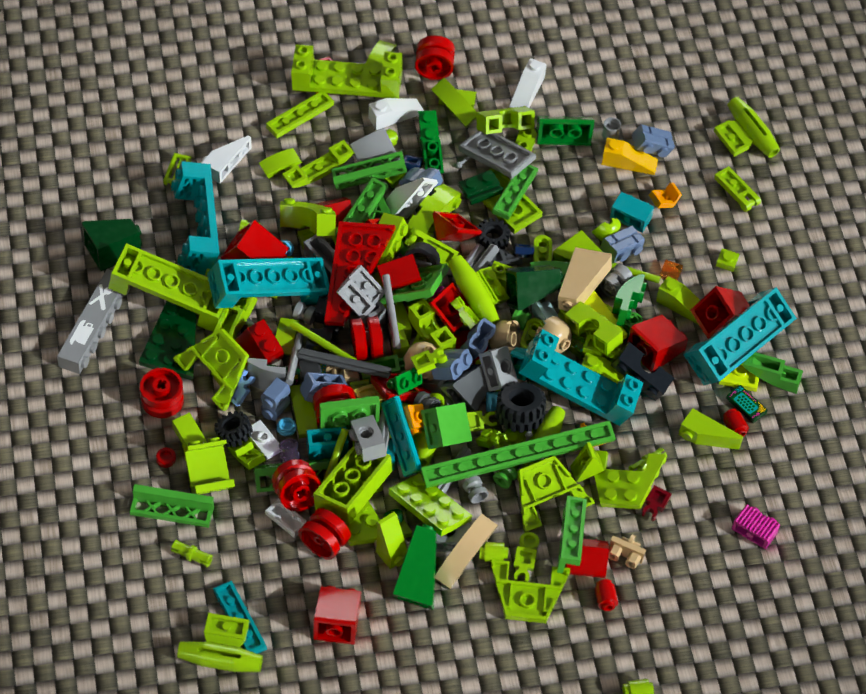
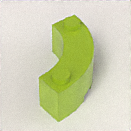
M445 184L434 188L433 192L435 193L431 196L427 195L420 203L421 210L412 215L407 224V235L404 237L409 239L412 233L410 231L413 227L433 237V232L435 231L433 212L450 213L457 209L462 201V193ZM418 236V238H417V240L415 241V243H416V242H421V241L423 240V238H421V237Z
M285 198L284 201H280V227L302 229L308 226L310 231L314 232L317 236H336V214L331 207L297 202L294 198Z

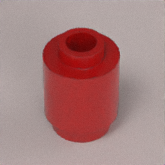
M733 408L723 414V422L727 428L743 437L747 434L749 426L740 411Z
M609 579L598 581L595 587L598 607L604 611L615 609L618 605L615 585Z

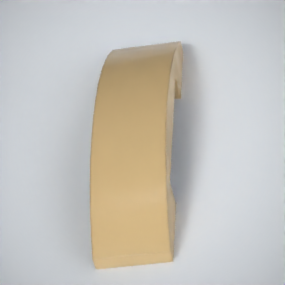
M481 514L437 571L435 579L448 589H451L498 525Z

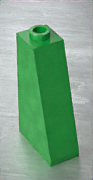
M422 524V526L416 525L393 591L394 598L430 610L434 608L437 534L433 527Z

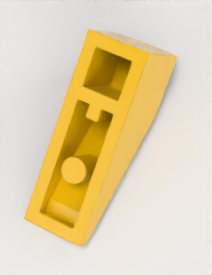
M607 138L601 165L655 175L658 159L642 151L635 150V146L626 141Z

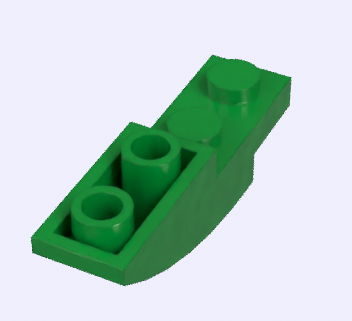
M436 110L418 111L419 137L424 170L435 168L440 170L441 174H444Z
M644 274L629 279L617 292L612 309L613 314L619 315L616 325L624 327L625 320L630 319L632 308L636 309L638 302L642 303L647 285L646 282H643Z

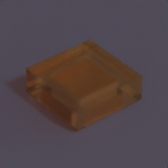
M665 260L660 277L666 279L669 276L678 281L683 265Z

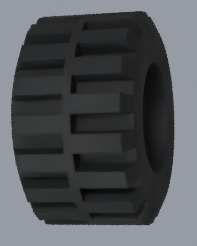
M514 382V384H507V387L503 386L501 391L498 392L496 418L499 420L500 425H504V428L511 429L513 432L519 431V433L539 428V425L545 418L546 397L541 388L535 387L532 383L527 384V382Z

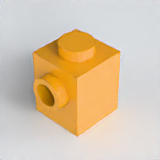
M423 404L403 407L412 436L421 434L424 429L421 410H424Z

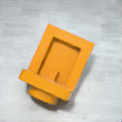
M669 183L665 190H652L648 196L657 208H673L682 194L674 183Z

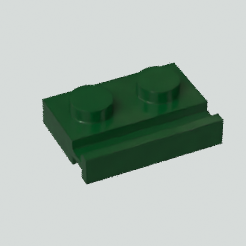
M492 170L459 182V188L466 199L470 201V205L502 194L504 191Z

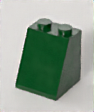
M131 219L82 222L84 246L100 272L116 265L126 243L139 249L143 246L140 235H142L141 230Z
M551 265L505 268L506 291L509 296L507 306L516 310H523L560 289L561 282H563V273L560 271V268Z

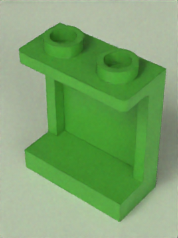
M465 402L421 410L428 449L472 441Z

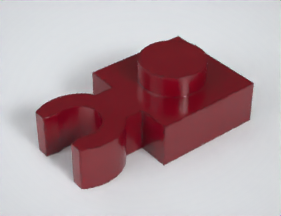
M654 485L645 500L646 506L643 508L642 516L644 517L647 512H651L653 514L651 521H654L658 511H664L671 499L672 493Z

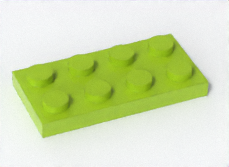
M491 168L490 170L493 171L499 180L500 186L505 190L510 179ZM502 194L482 202L492 212L493 207ZM524 194L509 220L497 215L495 216L500 221H504V225L507 223L510 231L515 234L541 218L543 212Z
M420 473L389 488V495L423 523L433 527L434 531L441 537L472 521V514L436 486L426 488Z

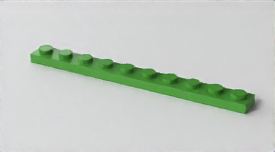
M609 420L421 467L420 471L425 487L430 488L549 458L554 455L557 456L581 450L587 442H590L592 446L613 442L616 437Z

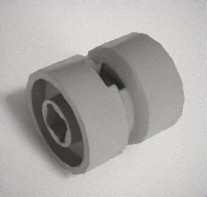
M617 264L601 281L599 287L606 296L615 298L621 286L633 278V274L625 265Z

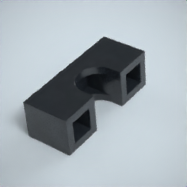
M319 296L315 309V322L324 324L328 299L326 297ZM326 325L322 329L310 328V331L336 346L334 338L335 335H339L340 326ZM309 338L307 339L306 349L327 354L331 353Z
M629 342L619 351L611 366L623 376L628 374L643 382L641 390L649 398L656 401L664 395L674 377L660 366L651 373L644 371L641 366V359L644 353Z

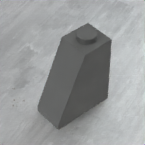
M481 364L471 365L467 370H463V373L457 380H447L440 386L442 391L455 404L465 402L467 412L476 411L489 390Z

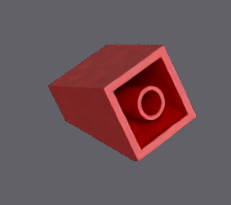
M253 220L236 233L220 259L286 258L285 254L289 248L256 220Z
M715 286L690 311L706 337L710 339L750 307L742 292Z
M659 315L633 325L630 330L628 343L630 342L644 353L641 363L652 372L657 367L664 366L685 351L688 338L674 326L671 320L663 315Z
M334 586L320 587L314 616L313 640L355 645L361 591L352 588L338 589Z

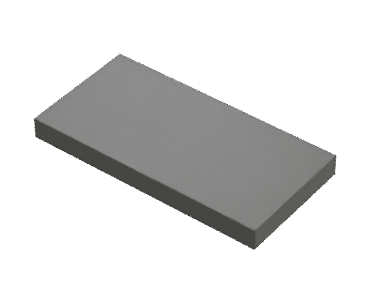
M477 131L458 146L460 152L511 179L536 159L535 153L496 133L484 134Z

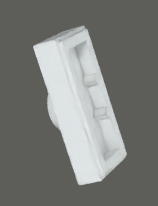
M261 420L251 425L253 433H251L252 436L249 439L258 451L264 454L266 460L283 451V447Z
M279 498L265 510V514L293 538L299 534V529L307 522L296 511L286 509Z

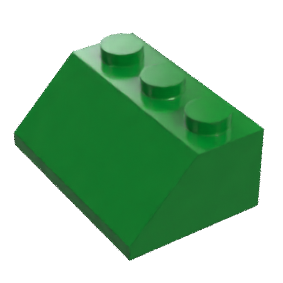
M538 116L536 127L537 144L591 146L594 119L592 117Z

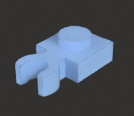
M243 370L231 402L236 406L242 404L250 392L247 386L254 383L256 379L254 376H250L248 380L246 379L248 370Z

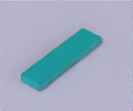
M394 396L382 402L381 406L403 476L409 477L419 472L422 466L400 396Z
M232 580L213 588V592L226 616L248 619L250 622L246 641L242 644L243 649L257 654L267 650V646Z

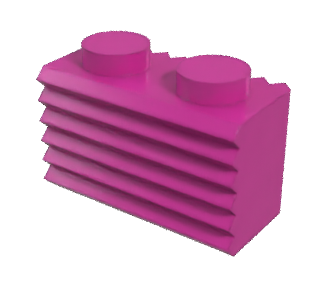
M746 504L734 520L731 529L766 550L777 535L780 524L774 518L766 517V515L760 513L756 507Z

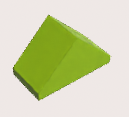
M590 442L585 444L570 466L576 482H581L605 471L598 453Z

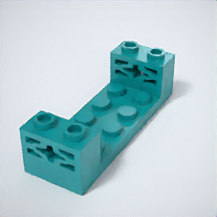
M182 161L180 167L176 169L175 180L171 182V191H174V199L194 200V207L197 208L195 222H198L197 236H188L186 243H183L182 253L178 255L177 263L184 268L205 275L207 268L211 269L220 254L211 164Z
M322 257L217 260L207 273L215 308H233L241 297L300 296L301 302L306 305H317L319 296L326 297L329 293V282Z
M777 287L757 294L748 302L750 307L709 340L696 343L683 354L704 386L720 382L797 319Z
M542 329L529 343L519 374L610 420L618 426L634 414L643 382L628 374L618 383L603 377L556 352L555 349L559 338Z

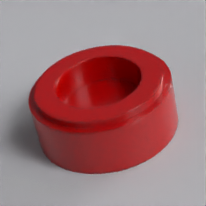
M168 447L158 450L156 453L157 464L163 468L173 466L176 462L175 451Z

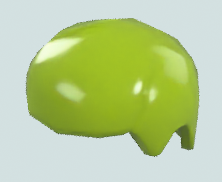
M611 218L609 223L603 222L595 228L592 234L598 240L603 241V238L620 231L621 222L618 218Z

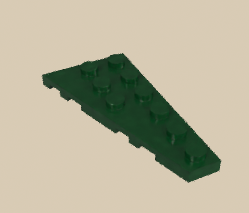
M166 301L139 359V365L151 369L168 368L178 373L181 378L194 381V364L189 370L184 371L173 358L195 345L197 313Z

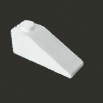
M529 59L509 108L530 107L545 78L546 63Z
M384 98L369 104L368 118L375 130H379L418 116V111L424 110L417 99Z
M245 136L217 148L202 159L201 163L211 164L212 180L220 184L250 151L251 137Z
M420 178L396 187L386 199L392 215L407 219L438 184V181Z

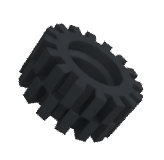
M489 218V222L486 219L483 220V223L480 222L477 228L482 233L476 236L477 244L484 246L485 250L490 244L497 245L499 249L505 250V246H508L510 238V228H508L507 223L504 225V221L498 222L497 218H495V221ZM496 233L500 237L492 239L487 237L486 234Z
M230 411L227 416L223 414L222 419L218 418V423L214 425L217 437L220 440H226L227 444L225 445L227 447L231 445L236 447L238 443L242 445V441L247 442V437L250 438L252 436L251 433H253L251 423L247 415L242 411L239 413L234 411L233 414Z

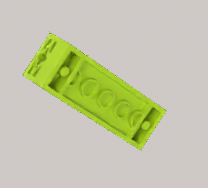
M295 45L291 70L292 90L399 98L403 71L402 53L384 52L383 65L314 60L313 46Z
M127 243L111 273L109 289L123 295L127 294L130 286L143 290L200 314L197 326L212 332L224 308H215L208 277Z

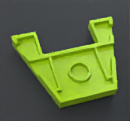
M219 329L202 339L198 344L176 355L173 359L185 371L189 370L199 358L223 383L211 399L222 411H226L249 355L225 329Z
M596 450L605 470L594 475L601 507L641 509L655 478L658 477L662 465L666 462V454L648 453L646 471L606 469L608 452Z
M555 455L518 470L524 533L542 526L534 506L569 492L570 496L587 499L586 507L595 504L594 500L584 492V488L580 484H577L571 477L570 472Z
M381 485L374 494L382 491L383 485ZM369 501L352 522L346 524L351 532V538L347 541L349 546L375 543V540H377V524L380 518ZM403 520L400 523L403 536L405 538L411 537L412 531L406 521Z
M491 560V569L505 619L546 624L569 577L570 568L564 567L562 574L557 573L556 566H552L551 582L549 585L508 580L510 561Z

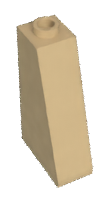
M575 247L558 295V309L569 311L580 301L585 303L611 270V253Z

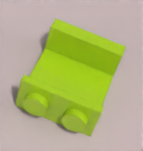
M219 437L208 439V443L203 444L200 441L189 442V446L183 449L191 492L193 494L200 495L235 487L234 479L229 477L223 445L227 444L226 440H220Z

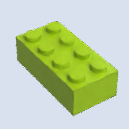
M353 445L313 493L315 509H327L336 514L346 524H350L392 472L391 455L386 453L385 457L363 462L361 455L356 454Z

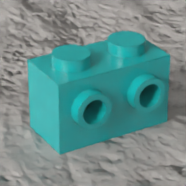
M621 192L612 205L610 218H618L622 224L629 227L633 226L637 231L643 233L652 219L654 206L634 198L632 195Z
M346 427L307 430L306 445L308 459L321 460L332 457L341 428L346 429ZM348 435L344 447L342 449L340 458L344 457L348 453Z

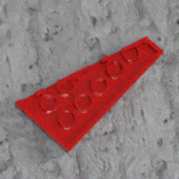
M339 221L324 320L325 325L344 326L352 309L336 292L358 265H362L372 275L396 229L395 225Z

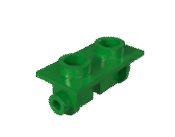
M413 367L389 379L387 388L396 390L397 396L423 384L422 374L418 375Z

